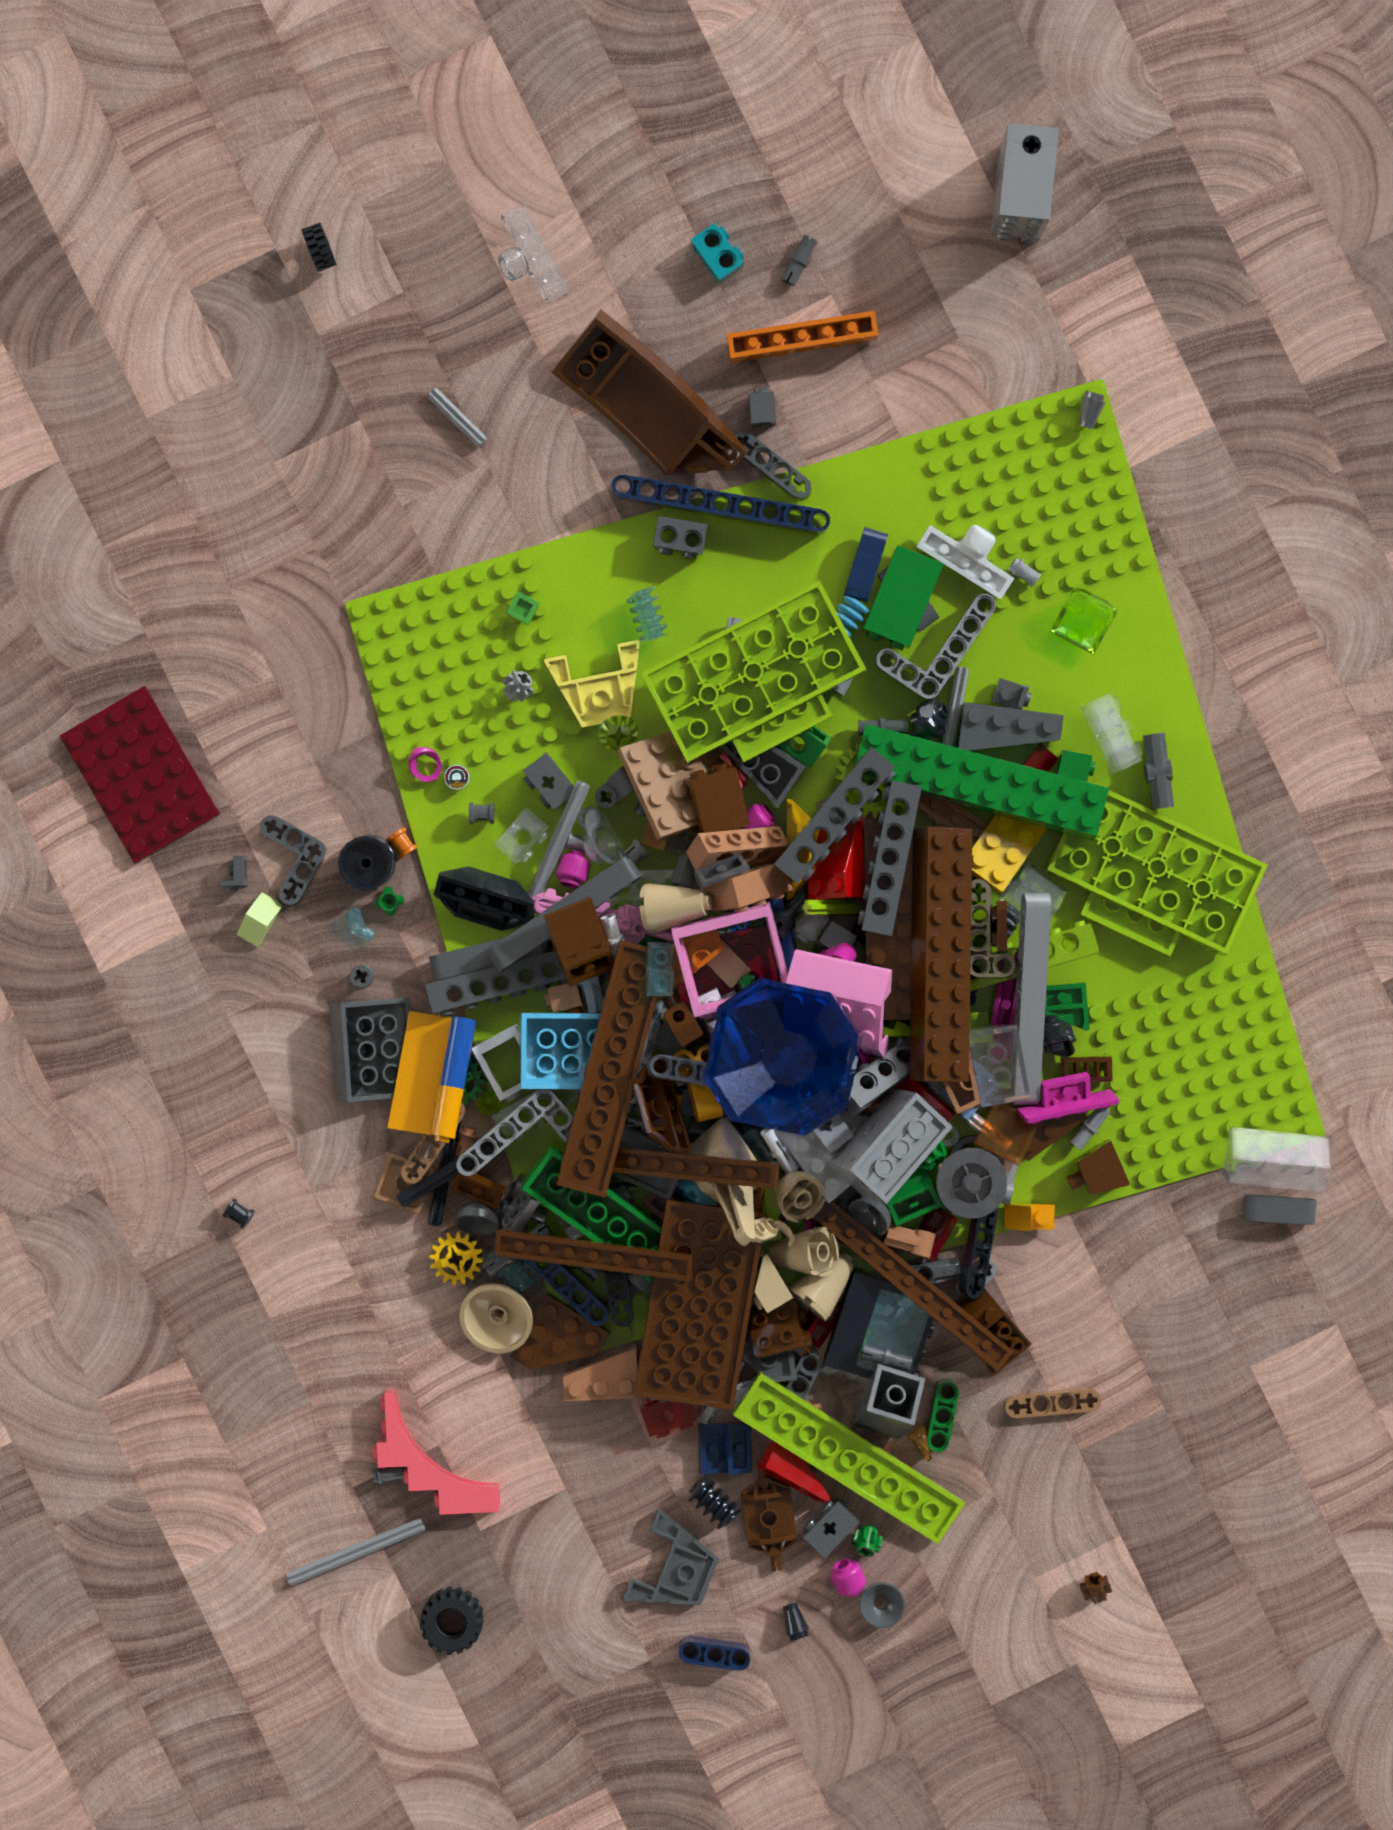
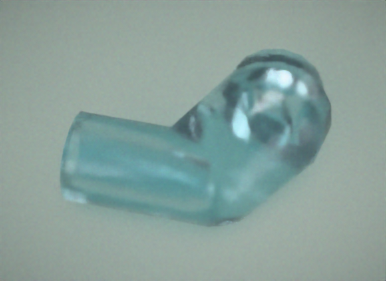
M358 908L350 909L346 915L349 931L371 942L375 930L364 926L362 913Z

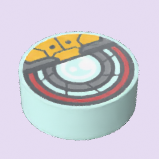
M453 765L446 770L444 779L448 787L454 790H461L468 785L470 775L465 767Z

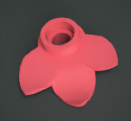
M722 749V754L719 757L728 766L737 768L741 788H745L747 786L746 781L749 779L748 775L741 768H738L734 760Z

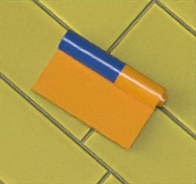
M409 1011L387 1128L435 1136V1141L449 1143L450 1139H455L476 1020Z

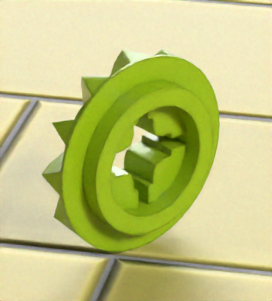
M615 715L605 719L598 730L600 743L605 745L607 750L611 748L616 752L620 747L635 743L638 736L635 722L623 715ZM618 727H620L622 735L616 740L614 734L617 733Z

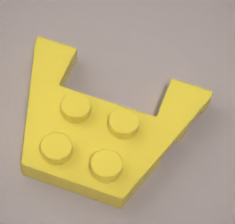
M639 640L617 644L622 670L571 680L566 655L544 659L547 668L582 728L600 725L605 719L615 715L631 718L640 648Z

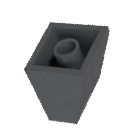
M878 1364L859 1400L853 1425L900 1440L915 1424L925 1378Z

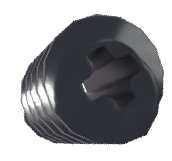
M705 1474L690 1488L689 1492L691 1495L688 1501L691 1502L697 1499L698 1502L695 1508L698 1509L704 1506L703 1516L712 1513L710 1522L719 1520L717 1526L719 1530L727 1526L739 1514L741 1509L734 1511L737 1504L735 1502L727 1504L729 1496L724 1495L720 1497L722 1489L717 1488L713 1490L715 1482L710 1481L706 1483L708 1475Z

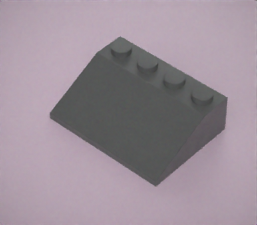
M409 997L329 1003L336 1102L350 1103L393 1098L410 1011Z

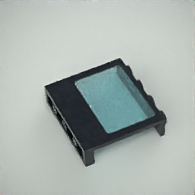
M854 1268L848 1280L823 1358L824 1366L870 1379L879 1363L860 1359V1352L863 1350L862 1346L865 1343L881 1349L887 1347L892 1352L912 1356L908 1372L894 1367L890 1368L919 1376L917 1367L919 1361L923 1362L926 1356L927 1348L924 1346L926 1339H930L934 1331L933 1318L889 1281L864 1274L862 1269Z

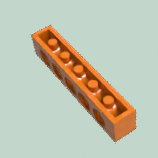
M875 311L727 333V345L730 363L877 341L879 335Z

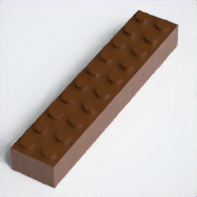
M922 827L914 828L910 1081L969 1082L972 829Z

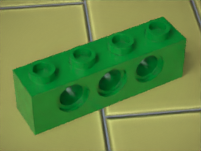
M814 726L777 745V747L788 752L795 759L811 768L828 745L831 737ZM794 737L802 738L805 744L797 743Z

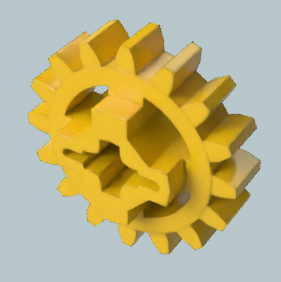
M457 1231L455 1237L452 1236L451 1232H448L446 1240L441 1236L438 1238L440 1246L436 1244L432 1246L436 1253L429 1255V1258L435 1260L430 1267L438 1269L435 1276L438 1277L442 1274L444 1276V1283L448 1279H452V1285L455 1286L457 1280H461V1283L464 1285L466 1284V1277L472 1280L475 1278L473 1271L480 1272L481 1268L477 1263H482L484 1258L478 1257V1254L483 1250L482 1248H475L478 1242L477 1239L472 1242L469 1241V1233L463 1238L460 1231ZM457 1242L465 1244L469 1249L465 1250L459 1247ZM447 1245V1255L440 1258L442 1249ZM453 1251L456 1252L457 1256L462 1255L463 1257L459 1264L450 1259L454 1255ZM473 1258L472 1266L466 1271V1261ZM449 1267L455 1270L456 1274L449 1273L444 1268Z

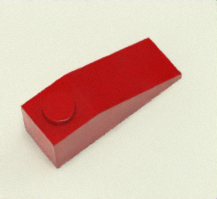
M775 1441L769 1442L757 1469L818 1503L829 1502L830 1496L805 1460Z

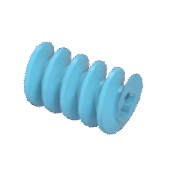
M845 596L843 599L846 605L839 603L837 608L840 613L837 612L851 638L852 634L849 628L858 630L859 628L855 621L858 620L864 623L865 619L862 614L866 613L869 615L870 611L857 599Z

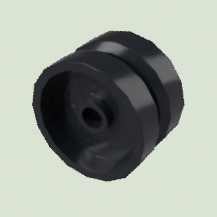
M371 834L356 837L346 843L340 852L338 860L339 871L345 882L355 889L364 891L376 889L387 883L395 873L397 864L396 854L390 843L380 836ZM364 858H368L371 861L370 867H364L362 862Z

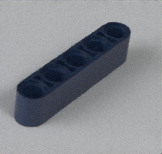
M523 1259L589 1323L599 1326L606 1322L610 1316V1308L607 1302L569 1266L550 1263V1266L545 1268L540 1266L538 1261ZM556 1274H566L568 1283L564 1285L558 1283ZM574 1291H584L586 1300L582 1302L576 1300ZM594 1307L602 1308L605 1313L604 1317L601 1319L595 1318L592 1314V1309Z

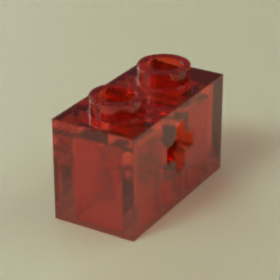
M659 1400L640 1405V1411L649 1436L656 1435L657 1439L669 1435L670 1430L677 1427L680 1430L690 1428L694 1425L693 1422L697 1421L692 1404L673 1401L660 1403ZM666 1410H669L670 1413H676L673 1415V1420L669 1421L668 1417L663 1418Z

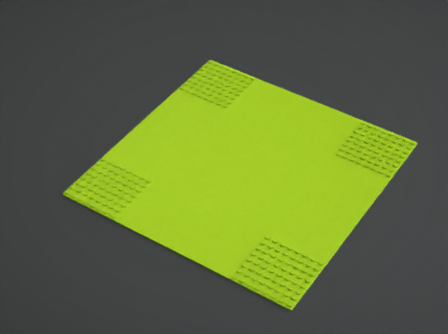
M1098 379L797 468L796 470L811 483V495L804 501L793 499L768 478L720 491L825 510L830 516V524L828 529L822 534L807 533L671 508H661L347 601L345 604L415 845L418 847V855L447 952L505 938L523 926L522 924L515 928L500 931L455 917L443 905L441 900L434 896L439 872L470 866L515 880L528 893L568 802L566 801L556 810L552 807L547 809L539 799L542 795L536 787L532 790L523 780L526 776L523 770L544 753L551 757L573 786L577 781L584 782L590 786L580 811L583 808L592 807L600 814L601 821L595 829L587 830L579 824L577 816L571 830L573 831L572 834L594 839L590 855L584 853V857L591 863L587 882L621 860L617 854L619 852L623 853L631 846L635 838L650 854L648 857L644 856L635 864L642 877L607 901V903H610V909L618 910L620 906L625 907V904L638 907L644 905V897L640 898V891L644 884L652 883L675 886L670 884L679 855H687L686 852L695 839L694 829H690L657 840L648 818L634 813L639 801L635 791L610 808L598 805L595 798L596 791L623 764L614 749L610 748L607 750L605 745L600 743L598 737L600 725L582 728L547 668L544 659L566 655L571 680L622 670L617 644L639 640L640 648L631 719L635 722L638 729L635 743L670 732L641 673L725 630L728 617L744 620L819 580L836 612L840 613L837 605L839 603L846 605L843 599L845 596L843 595L864 527L888 534L868 602L859 601L869 611L872 609L882 584L877 574L890 565L897 545L940 562L917 547L930 525L955 541H961L971 526L978 525L993 534L996 540L987 555V560L1010 575L1011 572L1008 568L1017 557L1020 560L1024 559V563L1040 573L1041 576L1035 585L1030 587L1029 584L1014 574L1012 576L1014 580L1003 597L999 599L944 564L929 599V602L940 618L920 633L916 631L910 648L904 647L903 651L889 646L890 641L883 638L880 641L868 638L866 636L867 632L863 631L869 615L863 613L862 616L865 622L856 620L855 622L859 629L855 630L850 627L849 631L852 634L850 639L866 671L853 678L844 696L832 690L822 694L833 717L819 723L816 727L831 737L828 745L811 768L805 766L778 808L748 776L747 786L741 788L746 810L753 804L767 805L776 817L774 820L775 826H780L786 837V799H792L810 818L818 811L815 803L829 797L841 783L835 780V776L842 775V773L836 770L837 766H845L840 761L841 757L849 759L847 750L850 749L856 752L855 744L858 743L860 745L862 735L858 736V720L869 721L880 720V718H886V720L908 719V735L915 731L910 716L916 712L918 704L926 700L919 698L879 671L875 665L877 654L883 649L894 650L926 672L975 598L981 594H988L994 598L996 608L957 665V667L969 669L963 703L1005 707L991 702L999 678L1023 686H1029L1028 692L1032 693L1028 706H1023L1022 710L1064 715L1061 740L1041 743L1058 758V761L1060 751L1062 750L1092 755L1095 769L1093 776H1088L1089 781L1107 787L1116 794L1242 852L1104 381ZM1085 391L1105 396L1103 402L1106 403L1093 429L1079 426L1081 396L1084 397ZM788 471L774 476L777 479H785L788 476ZM793 476L790 482L795 485L796 493L800 491L806 492L805 484L798 486L794 483L795 476ZM703 497L689 500L693 506H700L704 501ZM719 498L713 505L717 510L723 511L727 508L728 503L725 499ZM742 503L739 505L738 510L741 514L748 515L752 512V506L749 503ZM767 507L763 510V516L767 519H773L777 515L776 510L772 507ZM792 511L787 515V519L790 523L796 524L801 521V515L796 511ZM820 515L812 518V524L817 528L824 527L826 524L825 519ZM658 516L708 524L703 556H697V559H688L682 557L683 553L673 552V555L659 554L658 549H655L653 546ZM667 530L661 534V540L665 543H671L675 539V534L672 531ZM689 535L685 539V543L689 547H696L700 542L696 535ZM518 591L540 603L529 625L506 614ZM978 601L977 607L979 611L988 612L990 610L988 601ZM967 620L964 622L963 628L967 633H974L976 631V624L971 620ZM952 641L949 644V649L952 653L959 654L962 651V645L958 641ZM884 654L880 657V663L884 667H891L893 665V658L889 654ZM939 661L936 663L935 669L939 674L944 675L948 672V665L943 661ZM904 668L901 670V678L905 681H911L914 678V673L911 669ZM513 670L527 673L533 682L530 687L534 691L523 702L508 699L503 691L506 685L502 681ZM955 670L934 698L940 701V703H944L947 708L949 706ZM924 682L921 686V690L925 695H932L935 691L934 685L930 682ZM618 727L617 733L614 734L616 740L622 735L620 727ZM957 733V738H956V743H955V747H956V748H957L958 733ZM1165 733L1167 756L1171 761L1173 772L1171 786L1174 807L1152 809L1149 784L1146 783L1144 774V762L1146 760L1143 735ZM943 735L929 741L942 743ZM794 737L797 743L805 744L802 738ZM1038 744L971 752L1023 765ZM417 747L431 748L440 756L442 772L437 779L424 782L411 774L408 759L413 749ZM423 754L416 759L417 769L422 775L430 776L436 771L437 764L432 757ZM1058 761L1051 768L1050 773L1056 774ZM453 765L465 767L470 775L468 785L461 790H454L445 783V772ZM545 777L543 779L545 782L543 785L544 789L546 787L550 789L555 787L553 785L554 777L551 779ZM609 791L606 795L608 799L613 795L612 792ZM880 793L872 802L877 803L881 801ZM469 802H473L474 805H489L494 802L495 823L474 822L473 825H469ZM904 803V808L902 810L898 807H895L900 814L899 816L905 814L906 812V806ZM958 805L986 825L995 816V814ZM917 810L914 823L915 828L933 827L934 822ZM594 812L583 815L585 825L595 823L596 820L593 818ZM1047 828L1005 890L1000 895L992 890V907L996 906V901H1007V905L1013 907L1020 914L1023 893H1049L1051 898L1050 930L1060 928L1061 932L1071 929L1070 924L1083 920L1085 925L1089 923L1092 925L1100 953L1048 968L1047 985L1086 983L1090 1030L1086 1031L1071 1025L1076 1042L1073 1043L1075 1053L1070 1057L1111 1056L1113 1081L1090 1082V1093L1110 1089L1119 1098V1104L1111 1105V1107L1107 1108L1110 1111V1115L1098 1128V1134L1094 1133L1082 1150L1069 1141L1082 1126V1122L1030 1161L1024 1158L1012 1142L1011 1146L1004 1153L1019 1157L1020 1160L1013 1181L1015 1185L1010 1203L1054 1204V1217L1324 1138L1325 1131L1256 896L1254 895L1228 955H1220L1179 936L1171 956L1167 957L1079 915L1089 892L1044 872L1062 832ZM564 847L560 857L574 849L568 848V850H565L566 847ZM558 860L544 893L550 888L556 890L557 896L564 897L566 893H572L576 889L560 884V880L556 877ZM972 875V881L976 880L977 878ZM978 885V889L973 892L978 895V903L973 902V905L981 904L986 906V903L981 902V894L986 893V890L981 885ZM726 910L708 912L706 916L689 922L725 914ZM802 910L795 918L793 931L798 950L818 954L812 948L825 929L823 926L828 915H806L805 911ZM984 910L976 911L973 916L974 921L982 923L986 917V912ZM754 919L751 920L747 928L763 926L764 924ZM746 922L739 923L738 925L744 927ZM1020 922L1013 935L1007 940V943L1012 942L1013 946L1019 945ZM730 926L723 927V928H719V929H721V930H727L728 928L730 929ZM981 935L976 936L973 942L976 948L984 947L986 944L984 937ZM1067 936L1064 939L1063 945L1065 949L1073 950L1076 947L1077 941L1073 936ZM550 940L552 951H554L552 941ZM667 940L665 947L670 946L669 943L674 942ZM854 941L853 943L857 945L855 948L857 957L854 962L866 964L865 946ZM1050 944L1048 957L1052 954V946ZM992 947V953L997 952V947ZM773 951L775 967H776L777 970H779V969H778V965H777V961H776V957H775V953H774V951ZM550 962L544 966V973L547 976L554 977L557 974L558 968L554 963ZM523 969L521 971L520 979L524 983H530L533 980L534 975L531 970ZM505 975L498 976L496 979L497 987L506 989L509 986L508 977ZM606 975V979H605V983H604V991H605V992H606V988H607V984H608L610 975ZM778 976L779 984H782L781 976ZM480 981L474 982L472 985L473 993L478 996L483 995L485 985ZM559 981L549 983L550 987L560 985ZM997 984L978 989V992L975 994L977 996L975 1005H970V1013L987 1011L990 1025ZM535 987L525 989V995L512 998L511 993L501 995V1001L488 1004L486 999L478 1001V1007L464 1010L466 1018L477 1021L473 1038L474 1045L477 1046L515 1024L520 1029V1013H553L552 1008L548 1009L544 994L548 993L547 989L536 991ZM675 987L670 992H675L676 996L680 1000L678 987ZM584 1004L579 1006L583 1013H588L587 1010H584ZM569 1009L562 1010V1011H558V1012H554V1013H565V1012L568 1011ZM663 1016L661 1020L665 1022L666 1018ZM990 1028L994 1041L997 1030ZM789 1036L790 1042L793 1040L791 1036ZM888 1036V1039L894 1043L901 1036ZM515 1037L483 1053L503 1092L521 1082L520 1046ZM993 1041L969 1044L971 1056L1001 1083L993 1093L1002 1087L1011 1088L1012 1059L990 1054ZM655 1044L652 1057L656 1055H666L662 1051V1049L657 1044ZM1043 1045L1041 1081L1061 1077L1060 1056L1054 1055L1052 1052L1045 1053ZM1068 1062L1069 1075H1073V1062ZM1079 1062V1073H1082L1083 1062ZM1089 1062L1090 1076H1094L1093 1062ZM1099 1062L1100 1076H1104V1062ZM485 1073L483 1074L484 1079L487 1080L486 1085L498 1124L539 1090L521 1089L519 1090L520 1096L509 1102L506 1099L500 1101ZM683 1087L679 1088V1093H682ZM552 1089L574 1114L580 1089ZM718 1090V1092L746 1096L745 1094ZM543 1092L539 1094L538 1101L541 1105L548 1106L552 1102V1097L550 1094ZM936 1094L941 1100H943L950 1108H952L955 1111V1109L950 1104H948L940 1095ZM983 1103L975 1112L991 1125L995 1124L996 1128L1010 1139L988 1107ZM522 1109L519 1112V1117L522 1121L529 1122L532 1120L533 1114L529 1109ZM637 1109L633 1113L627 1112V1115L632 1118L642 1119ZM1094 1109L1088 1110L1085 1113L1086 1116L1089 1117L1090 1114L1094 1111ZM562 1111L557 1112L554 1120L557 1124L564 1125L568 1122V1116ZM682 1114L686 1131L689 1134L691 1115ZM957 1114L949 1121L953 1127L942 1139L946 1146V1157H949L951 1147L958 1139L967 1135L983 1137L967 1124L965 1118L962 1116L958 1117ZM544 1116L505 1148L514 1180L518 1178L520 1173L527 1175L550 1144L564 1153L566 1142ZM628 1119L625 1120V1124L635 1123V1122H628ZM503 1125L500 1128V1133L504 1138L513 1136L514 1131L510 1125ZM636 1126L631 1128L641 1131L642 1126ZM690 1137V1144L694 1140H696L697 1137ZM1109 1139L1112 1141L1130 1185L1096 1194H1090L1085 1185L1072 1190L1066 1177L1079 1171L1075 1160L1105 1140ZM762 1140L756 1145H751L759 1154H761ZM990 1143L994 1148L997 1158L998 1153L1001 1151L997 1149L992 1143ZM968 1145V1146H965V1147L963 1148V1149H966V1148H978V1149H982V1148H981L980 1146H978V1145ZM780 1164L778 1181L784 1176ZM935 1168L927 1171L942 1205L939 1208L951 1214V1211L941 1201L937 1191V1171ZM627 1187L635 1200L633 1204L652 1216L653 1212L644 1205V1202L651 1196L652 1192L641 1187ZM837 1196L832 1201L838 1205L841 1199ZM539 1203L538 1207L547 1209L545 1222L550 1227L548 1230L553 1232L551 1236L569 1238L561 1225L564 1219L542 1203ZM1001 1203L997 1207L998 1217L994 1235L1013 1230L1004 1229V1204ZM927 1213L899 1226L918 1229ZM779 1214L780 1221L783 1214ZM890 1214L891 1224H895L894 1221H893V1218H892V1216H891V1214ZM953 1215L958 1221L940 1251L967 1243L971 1218ZM530 1219L527 1222L529 1231L540 1225L538 1222ZM804 1219L798 1220L799 1222L786 1221V1225L791 1229L793 1235L802 1232L803 1227L806 1226ZM982 1231L978 1234L977 1240L984 1238ZM584 1234L577 1238L578 1240L593 1241ZM773 1239L761 1243L760 1253L765 1250L768 1254L769 1248L774 1242ZM837 1241L839 1254L842 1251L847 1253L854 1260L852 1265L855 1268L862 1269L863 1273L874 1271L871 1266L848 1247ZM904 1250L900 1258L908 1261L918 1257L908 1254V1251ZM538 1261L539 1265L546 1268L550 1266V1263ZM567 1265L606 1301L607 1290L604 1272L593 1282L577 1268L575 1270L570 1265ZM774 1265L788 1290L793 1283L805 1275L802 1272ZM609 1271L612 1274L618 1273L616 1271ZM556 1274L558 1283L563 1285L568 1283L566 1274ZM544 1280L548 1293L571 1306ZM617 1284V1285H615V1286L612 1288V1292L615 1291V1290H617L618 1288L622 1287L623 1285H622V1284ZM574 1291L576 1300L580 1302L586 1300L584 1291ZM641 1291L631 1297L634 1320L629 1326L619 1327L615 1325L610 1314L606 1322L601 1326L609 1330L611 1334L600 1351L643 1339L650 1299L648 1294ZM752 1298L751 1306H755L756 1303ZM628 1300L618 1305L620 1314L616 1315V1319H620L622 1323L626 1322L625 1319L629 1317V1313L624 1312L623 1304L628 1305ZM594 1307L592 1309V1314L595 1318L601 1319L604 1317L605 1313L602 1308Z

